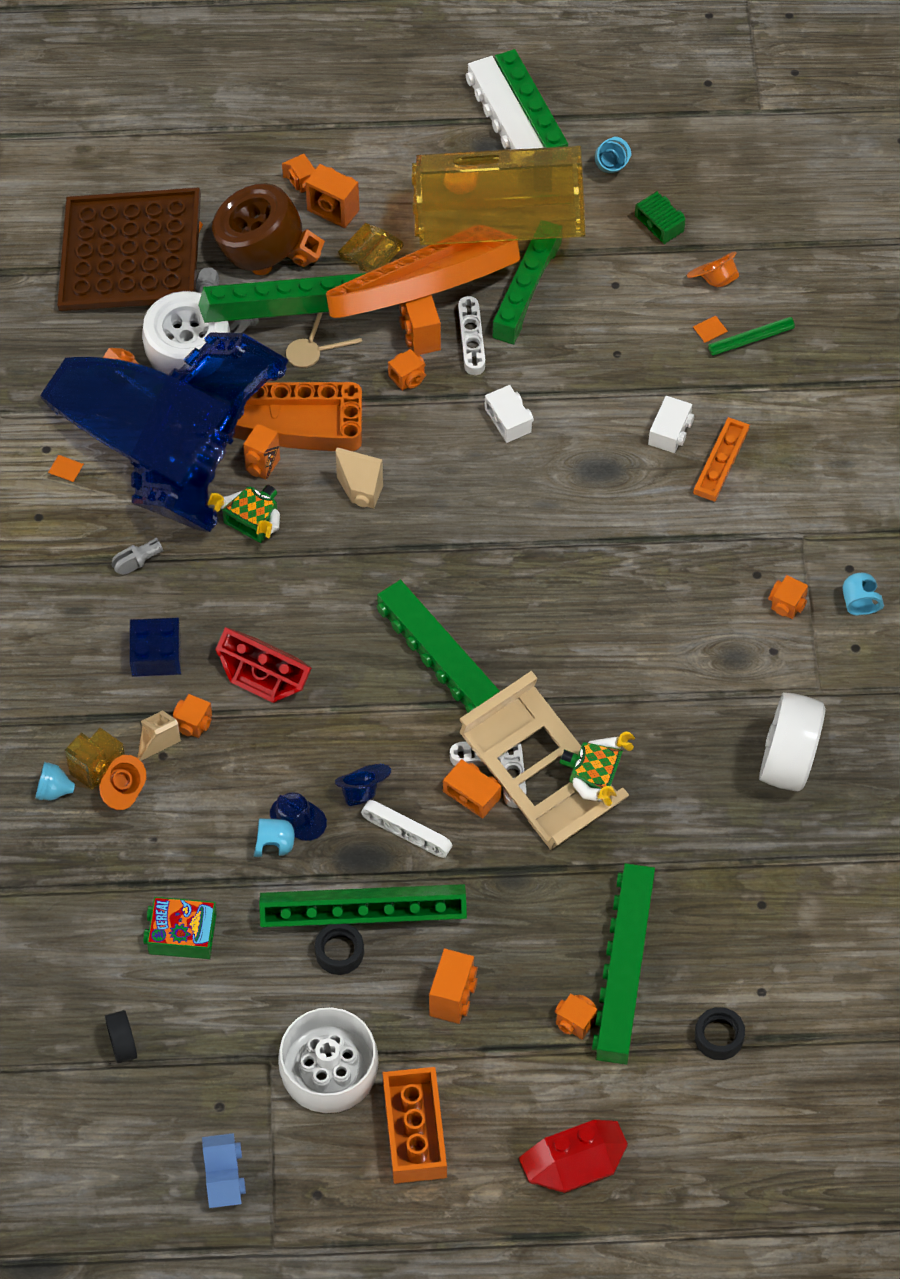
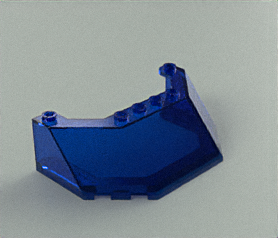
M210 332L204 338L206 343L200 349L195 347L184 358L185 364L179 370L174 368L169 373L130 458L131 465L135 469L131 473V486L135 488V494L132 496L133 504L199 531L211 532L218 522L217 511L209 508V505H207L209 500L208 485L213 481L216 467L223 459L227 443L235 433L234 428L237 421L244 414V406L247 400L267 381H275L282 378L289 361L244 333Z

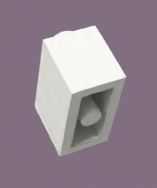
M510 385L485 395V410L506 443L531 433L532 422L534 421L533 415L529 409H525L520 394L514 392Z
M665 396L650 429L648 445L675 453L678 445L682 446L685 441L686 427L690 428L694 420V414H691L692 404Z

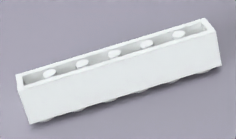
M489 56L468 63L467 83L469 86H473L477 101L482 102L486 117L491 118L495 133L500 134L504 149H508L510 152V159L513 165H517L520 172L533 169L534 151L546 150L493 56Z

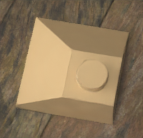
M337 447V479L352 503L360 507L374 509L383 488L382 459Z

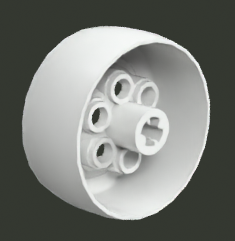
M191 291L171 293L156 301L145 315L142 339L146 356L152 367L167 378L178 381L200 380L216 372L224 364L228 356L231 337L229 322L204 323L198 306L201 293ZM192 323L199 324L197 327L190 326ZM175 324L182 325L180 328L173 327Z
M783 692L766 739V748L759 775L760 781L792 791H800L804 788L813 764L824 722L826 708L823 702L804 695Z
M332 1007L318 1008L298 1017L286 1030L278 1055L279 1072L288 1093L301 1106L321 1113L341 1112L360 1103L369 1094L375 1083L379 1064L377 1045L366 1024L356 1015L346 1010ZM348 1052L352 1058L345 1059L343 1054ZM330 1053L332 1056L326 1057V1054ZM308 1059H312L314 1061V1064L312 1066H306L304 1064ZM344 1069L346 1071L345 1076H338L336 1074L337 1070ZM319 1073L327 1075L324 1080H319L316 1076Z

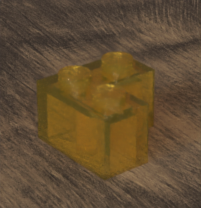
M99 728L91 738L80 733L65 749L70 775L91 790L98 784L100 785L101 779L113 760L125 755L123 743L102 728Z

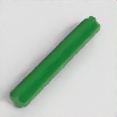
M788 317L708 345L709 352L714 356L794 329V320L792 317Z

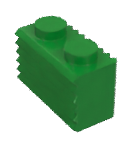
M658 191L635 205V217L663 244L684 232V214L680 210L676 211V208H673L669 199L666 196H661Z

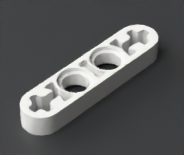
M466 296L461 298L458 303L464 368L470 375H480L485 370V353L479 303L476 298ZM466 306H470L471 315H467ZM467 323H474L477 327L468 330L464 326ZM474 341L477 342L479 346L476 348H469L467 346V343ZM476 356L477 366H473L472 357Z
M367 801L361 811L363 817L371 823L438 857H446L453 846L451 841L445 836L376 801Z

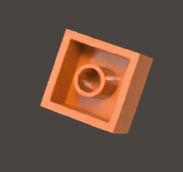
M319 164L305 182L307 211L346 228L359 211L358 181L335 171L331 167Z
M432 295L400 303L399 310L401 316H399L401 329H406L405 341L407 348L411 347L416 355L440 351L441 322Z
M444 948L429 993V1015L431 1017L460 1024L462 1015L467 1016L470 1007V1001H468L470 993L475 992L478 980L476 978L478 967L474 966V956Z

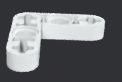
M467 742L455 743L450 748V761L454 766L461 759L468 764L473 763L477 767L486 766L476 753L475 758H472L471 750L473 749ZM519 743L512 748L513 755H509L507 751L498 760L506 770L517 769L521 774L524 772L522 746ZM462 751L464 758H459L458 752ZM523 782L519 787L526 794V783ZM503 788V797L507 806L518 808Z

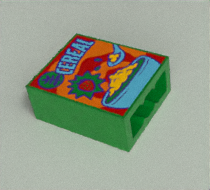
M154 897L153 906H148L147 921H150L149 929H145L143 943L148 946L149 954L210 959L217 917L216 903L212 901Z

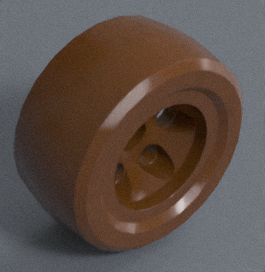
M262 183L247 186L228 197L215 213L212 221V231L219 248L234 266L243 270L254 271L269 268L279 263L294 250L302 234V222L294 203L280 187Z

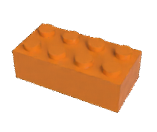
M427 1067L382 1072L394 1184L447 1178V1162L436 1068Z

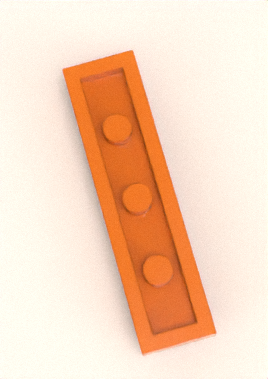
M727 418L694 487V495L716 502L749 432V424Z

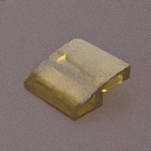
M364 223L338 253L341 259L358 263L360 270L371 272L388 264L404 244L385 230Z

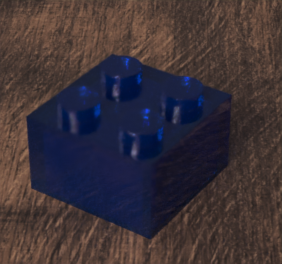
M179 618L130 620V667L132 677L181 675V629Z

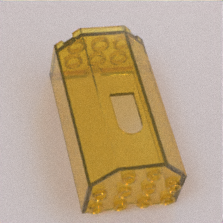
M581 146L417 155L416 163H412L415 237L420 239V245L585 237Z

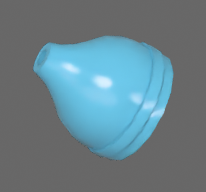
M44 762L35 798L48 801L55 800L63 795L73 793L75 783L66 776L58 765Z

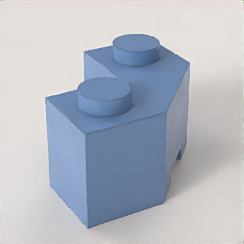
M234 1133L202 1137L209 1208L241 1204V1194H246L244 1177L239 1178L237 1159L242 1158L241 1143H235Z

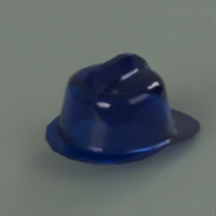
M384 764L368 765L348 775L338 777L335 780V784L342 788L343 796L348 806L362 804L375 797L377 783L389 777L391 768Z
M291 792L279 795L270 809V818L290 822L294 828L295 838L311 841L317 839L324 833L327 827V819L324 812L307 801L299 793Z

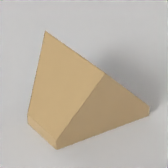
M162 710L141 721L142 732L138 759L142 761L181 741L178 722L175 718Z

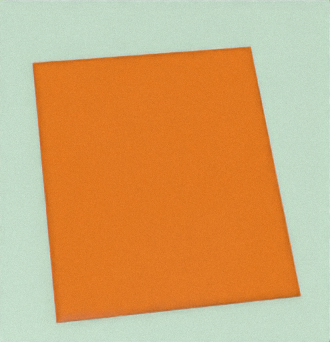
M717 316L693 326L705 343L728 332Z
M58 455L48 473L74 482L84 464Z

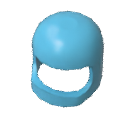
M612 137L601 143L597 148L594 156L595 163L605 173H616L628 163L631 157V149L622 138Z
M855 573L844 581L842 589L847 611L850 614L867 615L883 609L884 602L882 596L874 592L877 588V583L873 576L868 573ZM872 599L878 601L876 605L873 604Z
M259 818L254 857H262V848L265 845L277 846L279 856H284L291 852L295 838L292 824L282 819Z

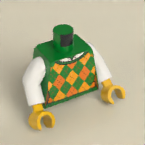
M266 485L261 492L253 487H247L245 490L223 497L218 493L210 495L207 505H215L214 510L216 512L222 509L224 523L255 541L262 543L265 537L270 538L272 533L279 530L280 513L277 510V502L274 500L277 491L271 485Z
M623 732L619 737L585 742L582 744L579 754L564 749L559 764L573 768L569 781L583 799L603 800L607 806L612 804L609 796H617V794L611 787V783L623 752L621 748L623 746L627 751H631L634 748L632 743H627L628 740L635 739L630 732Z

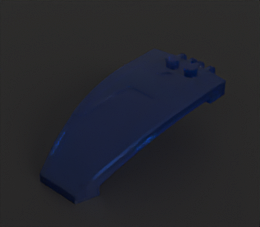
M100 357L65 358L40 395L42 400L57 415L59 413L104 445L161 476L162 480L183 490L193 473H196L197 469L207 475H212L213 469L202 462L206 458L213 463H220L221 459L215 453L224 456L226 450L215 443L217 439L226 444H232L234 441L232 437L221 431L232 415L230 406L175 377L128 361Z

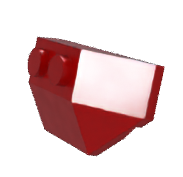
M227 627L224 628L215 649L231 683L272 703L302 691L312 669L299 658L279 648Z
M591 1120L545 1137L521 1155L519 1161L529 1183L566 1193L614 1175L628 1143L618 1121Z

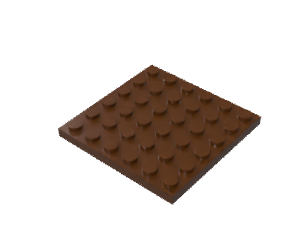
M200 188L66 197L57 304L59 311L153 305L160 298L171 293L182 291L195 292L201 203Z

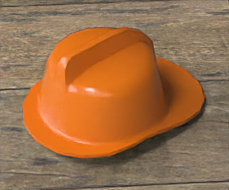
M736 251L731 252L718 260L699 266L690 271L686 276L687 278L702 276L712 286H725L739 277V272L733 260L737 253Z
M122 755L115 758L109 765L99 786L103 802L115 810H125L131 807L146 781L144 764L132 755Z

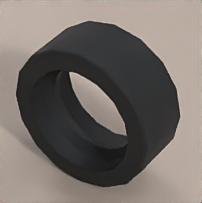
M330 924L320 931L315 941V954L317 962L322 969L331 974L343 975L358 968L364 956V943L362 935L355 927L349 924ZM333 938H348L354 943V954L345 960H332L325 954V944Z
M714 1007L706 1010L699 1017L695 1027V1043L705 1056L714 1060H726L734 1057L741 1050L745 1038V1025L735 1011L725 1007ZM715 1021L729 1024L735 1030L734 1041L726 1046H717L710 1043L704 1035L706 1026Z
M122 1010L105 1015L116 1062L122 1063L137 1059L135 1042L126 1011Z

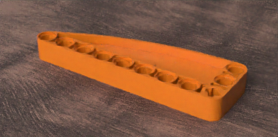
M483 224L468 227L330 289L326 292L329 315L333 318H341L397 305L459 286L498 271L520 260L518 237Z
M354 382L160 383L153 390L155 408L158 412L184 423L225 436L246 440L258 423L278 432L280 447L320 451H336L338 447L349 451H356L362 444V389L359 384Z

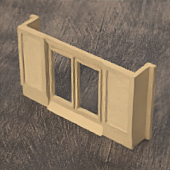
M530 671L461 717L462 727L460 734L480 760L484 762L551 850L629 797V794L624 788L616 791L611 785L617 796H609L612 804L607 806L603 800L583 799L573 787V784L569 782L536 806L533 805L519 785L560 758L564 749L579 754L581 745L534 687L537 677ZM544 727L559 748L513 779L498 758Z

